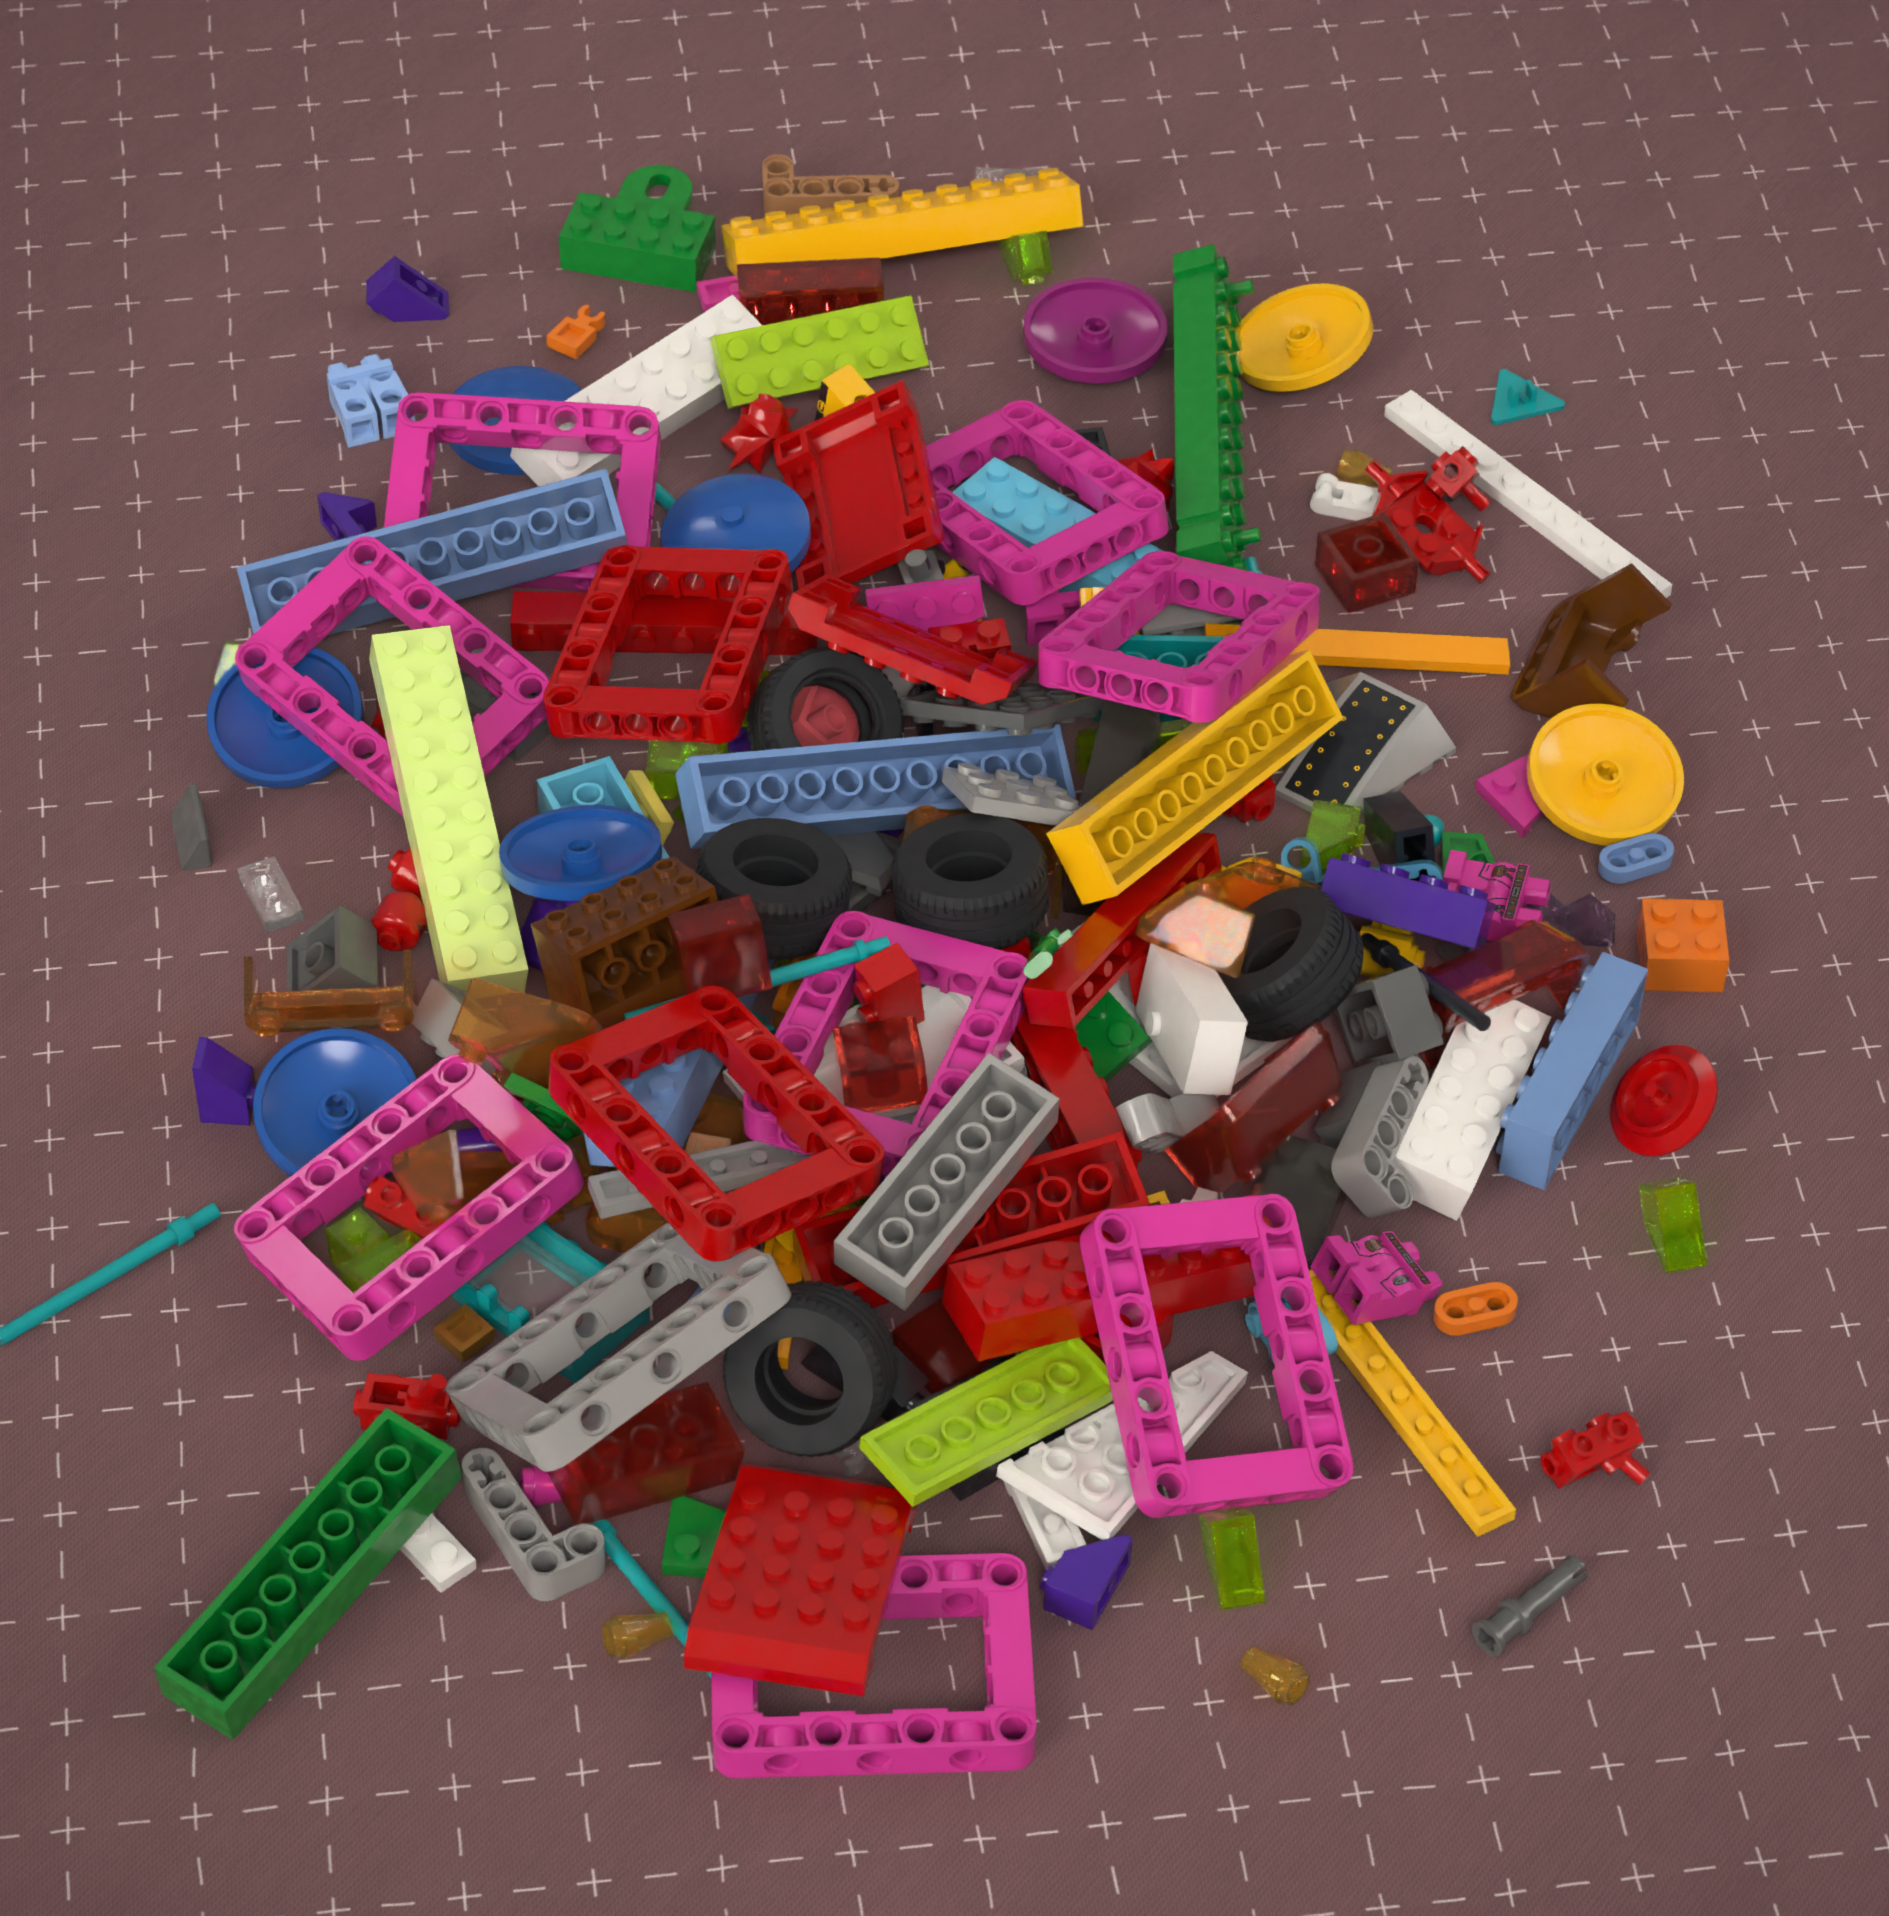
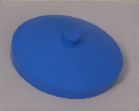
M509 366L481 373L466 381L453 394L566 401L582 389L566 376L548 369L533 366ZM490 418L484 424L493 426L498 424L501 419ZM450 444L458 456L479 469L504 475H526L522 468L510 457L512 450L510 447Z
M755 474L721 476L691 488L671 506L661 528L662 547L781 550L788 556L790 572L794 571L801 563L811 542L810 518L807 507L801 497L786 484L773 478Z
M314 647L293 669L303 677L305 675L309 676L337 699L341 708L357 722L360 720L364 721L363 701L353 675L337 658ZM236 663L220 678L208 703L207 729L217 756L236 776L262 787L293 788L315 782L340 766L333 758L250 691L243 683ZM264 663L255 664L251 668H258ZM311 708L305 713H313L319 708Z
M579 805L551 810L520 823L501 842L499 858L503 877L515 889L542 899L578 901L587 894L600 892L616 884L619 879L625 876L635 875L652 867L655 862L662 859V844L660 832L656 825L650 819L637 812L606 805Z
M343 1028L324 1029L305 1034L281 1048L267 1063L260 1075L253 1101L254 1123L258 1139L271 1161L291 1177L417 1078L406 1059L390 1044L374 1035Z

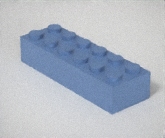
M1602 952L1595 966L1589 964L1586 967L1580 983L1582 989L1579 993L1572 992L1564 1012L1566 1017L1563 1021L1557 1019L1549 1036L1550 1045L1547 1049L1544 1047L1540 1048L1533 1064V1075L1531 1077L1524 1076L1518 1088L1517 1103L1515 1105L1509 1103L1503 1113L1500 1127L1505 1128V1131L1502 1133L1496 1148V1154L1501 1155L1499 1173L1545 1191L1638 1024L1648 974L1647 968Z

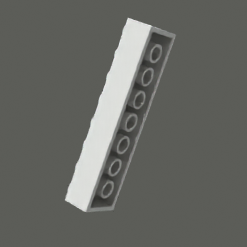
M731 295L573 395L565 402L649 408L658 418L661 440H663L725 399L710 338L714 335L762 325L734 295ZM567 422L562 424L559 429L564 431L570 430L575 424ZM639 427L633 433L635 435H644L650 429ZM512 448L510 457L538 487L606 468L609 475L621 466L620 454Z

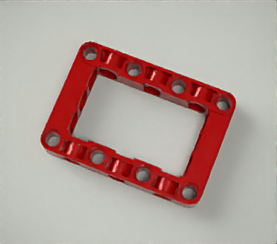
M623 545L607 550L602 557L543 694V703L551 735L562 739L574 737L703 742L715 745L724 744L735 739L741 730L793 593L787 554L777 549L739 550L637 547L632 545ZM645 595L673 596L674 598H681L682 596L710 597V599L717 600L719 597L735 598L699 690L605 686L613 667L612 658L616 648L621 647L631 624V613L636 601H640Z
M717 985L701 987L683 997L569 1044L561 1045L550 1054L548 1092L552 1099L691 1248L706 1260L716 1262L729 1260L734 1255L766 1242L861 1198L871 1196L881 1184L884 1161V1148L881 1143L732 992L724 987ZM698 1048L705 1049L708 1053L712 1051L728 1068L727 1073L756 1103L761 1102L777 1118L776 1123L806 1154L810 1152L813 1156L725 1194L620 1084V1081L627 1078L633 1080L639 1077V1073L662 1063L671 1064L674 1062V1058Z

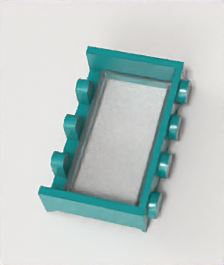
M543 1221L453 1292L452 1299L462 1306L467 1304L491 1326L508 1337L608 1264L603 1261H597L584 1252L576 1242L565 1239ZM649 1307L614 1333H609L584 1351L582 1356L558 1373L574 1384L585 1377L588 1371L640 1326L649 1324ZM584 1314L577 1318L575 1329L581 1325Z

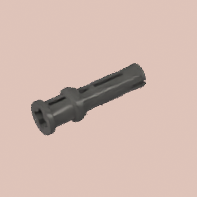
M1569 1555L1563 1562L1520 1596L1502 1600L1498 1604V1610L1487 1619H1478L1473 1623L1471 1631L1477 1645L1490 1656H1500L1505 1651L1508 1642L1517 1635L1524 1636L1530 1632L1533 1620L1580 1582L1587 1579V1569L1576 1573L1585 1564L1580 1558Z

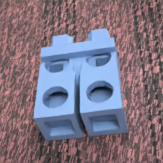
M377 354L364 357L360 361L361 365L348 368L347 365L341 362L329 365L326 375L329 400L343 428L344 439L348 448L379 441L378 421L384 439L395 437L398 406L408 393L397 373L393 370L390 358L381 360Z

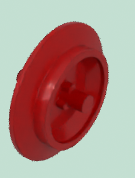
M1669 1045L1657 1048L1638 1059L1619 1081L1611 1102V1125L1619 1142L1635 1154L1657 1157L1673 1153L1696 1138L1709 1121L1718 1096L1717 1075L1711 1062L1698 1050L1683 1045Z

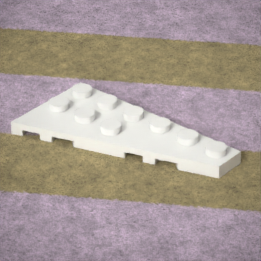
M1212 1351L1173 1371L1169 1378L1185 1453L1243 1387L1248 1375L1247 1371ZM1138 1398L1139 1405L1142 1407V1409L1147 1412H1150V1407L1145 1400ZM1114 1403L1066 1428L1064 1435L1047 1444L1042 1441L1029 1449L1027 1455L1016 1461L1010 1458L998 1465L996 1473L998 1478L1101 1540L1113 1538L1138 1509L1133 1495Z

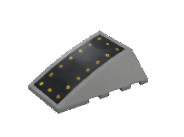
M1355 673L1326 683L1343 719L1288 761L1276 786L1275 795L1341 828L1364 813L1363 798L1382 795L1387 792H1397L1404 787V781L1417 773L1420 776L1432 769L1433 763L1441 757L1447 759L1454 755L1457 747L1426 703L1365 673Z

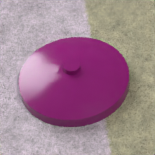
M1078 278L1053 285L1034 298L1025 312L1023 338L1026 349L1032 358L1049 372L1077 382L1112 383L1135 377L1148 370L1159 360L1167 342V319L1158 302L1148 293L1134 285L1108 278Z

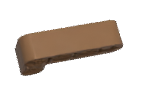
M778 154L767 157L762 164L764 217L766 213L773 211H785L786 215L800 213L799 209L801 207L812 205L820 206V209L832 208L835 202L842 200H853L855 204L868 202V197L874 195H888L889 198L899 197L900 184L895 177L890 175L794 176L793 161L787 156Z

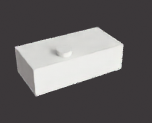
M1151 939L1135 1009L1137 1016L1145 1027L1146 1034L1152 1039L1183 1094L1231 1095L1248 1021L1198 941Z

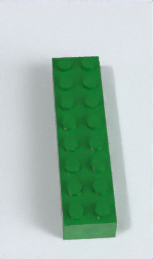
M385 1408L157 1663L154 1671L162 1695L226 1737L234 1740L462 1479L456 1449L388 1408Z

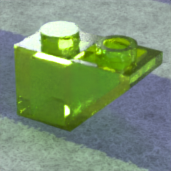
M1673 1178L1640 1184L1645 1227L1664 1272L1669 1273L1707 1266L1696 1183L1683 1178Z

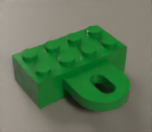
M650 165L639 168L625 178L616 198L579 192L559 234L560 267L564 270L697 293L696 282L702 281L716 249L715 215L688 211L693 199L692 182L683 171L666 165ZM665 185L668 187L664 196L660 198L648 197L651 188L654 186Z

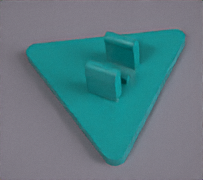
M1507 369L1499 371L1491 416V423L1493 425L1561 411L1565 408L1563 400L1534 385L1531 380H1525Z

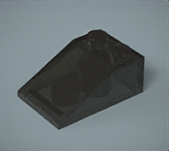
M1275 1130L1261 1161L1250 1195L1278 1194L1285 1197L1292 1204L1297 1217L1308 1269L1311 1270L1310 1267L1327 1236L1331 1235L1347 1198L1345 1192L1334 1180L1331 1170L1332 1159L1337 1149Z

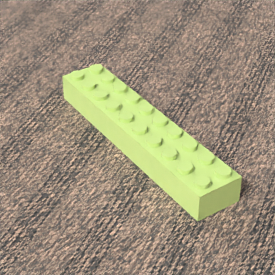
M450 625L372 635L369 661L422 903L425 908L439 980L467 992L474 1000L525 993L528 965L509 883L501 872L499 838Z

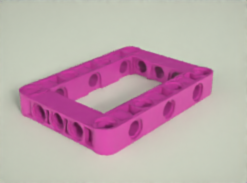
M423 392L410 393L400 401L397 412L384 528L428 516L437 443L620 454V472H616L615 477L617 484V506L625 530L627 544L637 547H650L661 433L658 418L649 408L628 405ZM417 413L427 414L420 421L410 420ZM490 418L501 419L498 424L493 426L484 424ZM567 422L575 424L570 430L564 431L559 429L562 424ZM639 427L650 429L644 435H635L633 433ZM600 562L509 587L588 592Z
M1018 400L1008 403L1003 408L926 446L945 537L936 546L974 575H980L982 581L1016 605L1034 604L1043 599V597L1152 541L1161 539L1169 531L1165 497L1160 490L1031 401ZM1014 454L1030 459L1037 464L1038 470L1062 487L1066 485L1079 494V499L1098 513L1027 548L949 491L947 487L960 484L961 480L975 474L994 457L1003 460Z
M363 536L353 540L258 631L241 644L236 651L235 661L242 681L250 691L403 816L387 741L362 720L357 722L341 708L337 699L309 676L305 675L303 677L293 669L300 660L369 596L373 597L412 630L450 625L459 668L497 698L482 715L477 713L473 717L472 723L484 777L546 719L543 694L549 679L531 662L379 540ZM369 560H372V561H373V562L370 563V564L361 565V564L364 563L365 561H369ZM429 604L425 608L416 609L419 605ZM478 648L484 649L480 653H471V651ZM264 663L258 668H251L255 664ZM532 693L540 694L536 698H526V696ZM311 708H319L313 713H305ZM366 753H374L370 758L360 759Z
M1150 552L1040 640L1038 643V682L1048 688L1068 690L1165 713L1191 722L1204 723L1214 721L1318 628L1320 589L1311 583L1295 582L1178 556L1172 552ZM1171 603L1244 619L1241 627L1231 636L1227 635L1208 651L1207 657L1198 665H1192L1187 668L1160 663L1156 659L1147 660L1126 655L1124 652L1116 650Z
M848 911L840 914L834 920L815 957L853 946V941L859 939L867 942L887 936L890 945L898 942L919 969L921 984L940 988V992L948 994L951 991L973 997L912 1124L844 1106L883 1146L882 1176L887 1177L987 1054L990 1053L1001 1060L1026 1008L1022 1000V987L1030 978H1027L1024 974L1027 959L1018 953L1006 952L870 916L860 911ZM858 962L805 977L774 1035L813 1075L824 1057V1046L831 1032L836 1033L853 1000V984L857 982L854 964ZM745 1091L743 1097V1127L745 1135L750 1140L813 1156L810 1152L806 1154L776 1123L777 1118L761 1102L756 1103Z
M454 1054L442 1059L246 1210L236 1220L234 1233L249 1261L345 1357L350 1360L361 1361L379 1352L573 1199L582 1190L584 1177L568 1145L476 1064L471 1057L465 1054ZM468 1118L478 1127L483 1139L487 1142L492 1140L503 1150L507 1161L511 1164L515 1162L518 1164L355 1293L301 1242L303 1238L321 1224L325 1223L327 1225L363 1197L366 1193L365 1190L374 1178L383 1177L390 1171L394 1173L432 1143L431 1139L455 1120L459 1122L462 1119Z
M1278 1194L1108 1209L1099 1214L1082 1231L1080 1248L1131 1486L1137 1507L1143 1514L1151 1518H1162L1323 1499L1333 1494L1351 1479L1353 1460L1297 1217L1292 1204L1285 1197ZM1262 1215L1272 1222L1273 1228L1264 1222ZM1101 1230L1108 1232L1112 1236L1114 1243L1107 1241L1103 1237ZM1241 1247V1251L1244 1250L1245 1255H1250L1256 1281L1253 1291L1264 1338L1268 1337L1275 1365L1272 1375L1282 1419L1288 1423L1293 1449L1186 1461L1142 1256L1161 1254L1162 1258H1170L1174 1253L1201 1250V1254H1210L1214 1249ZM1281 1297L1290 1303L1292 1310L1287 1309L1283 1305ZM1120 1314L1130 1319L1132 1327L1125 1325L1121 1321ZM1300 1380L1309 1386L1311 1394L1302 1389ZM1138 1398H1141L1148 1403L1150 1407V1412H1147L1142 1409V1407L1139 1405ZM1319 1464L1328 1470L1330 1479L1321 1473ZM1157 1483L1167 1489L1169 1498L1162 1496L1158 1492Z
M1006 1553L901 1556L883 1619L982 1617L987 1695L985 1711L948 1712V1708L892 1709V1713L855 1714L854 1710L800 1712V1716L763 1717V1713H758V1680L711 1673L712 1749L715 1768L719 1773L730 1778L1015 1771L1030 1765L1035 1756L1037 1724L1028 1580L1025 1564L1020 1558ZM1008 1737H1017V1738H1019V1739H1018V1740H1009V1739H1007V1738H1008ZM921 1739L926 1740L927 1742L919 1743L915 1742L914 1740ZM824 1742H833V1743H835V1744H833V1745H823L822 1743H824ZM735 1744L742 1745L741 1747L737 1748L729 1747L730 1745Z

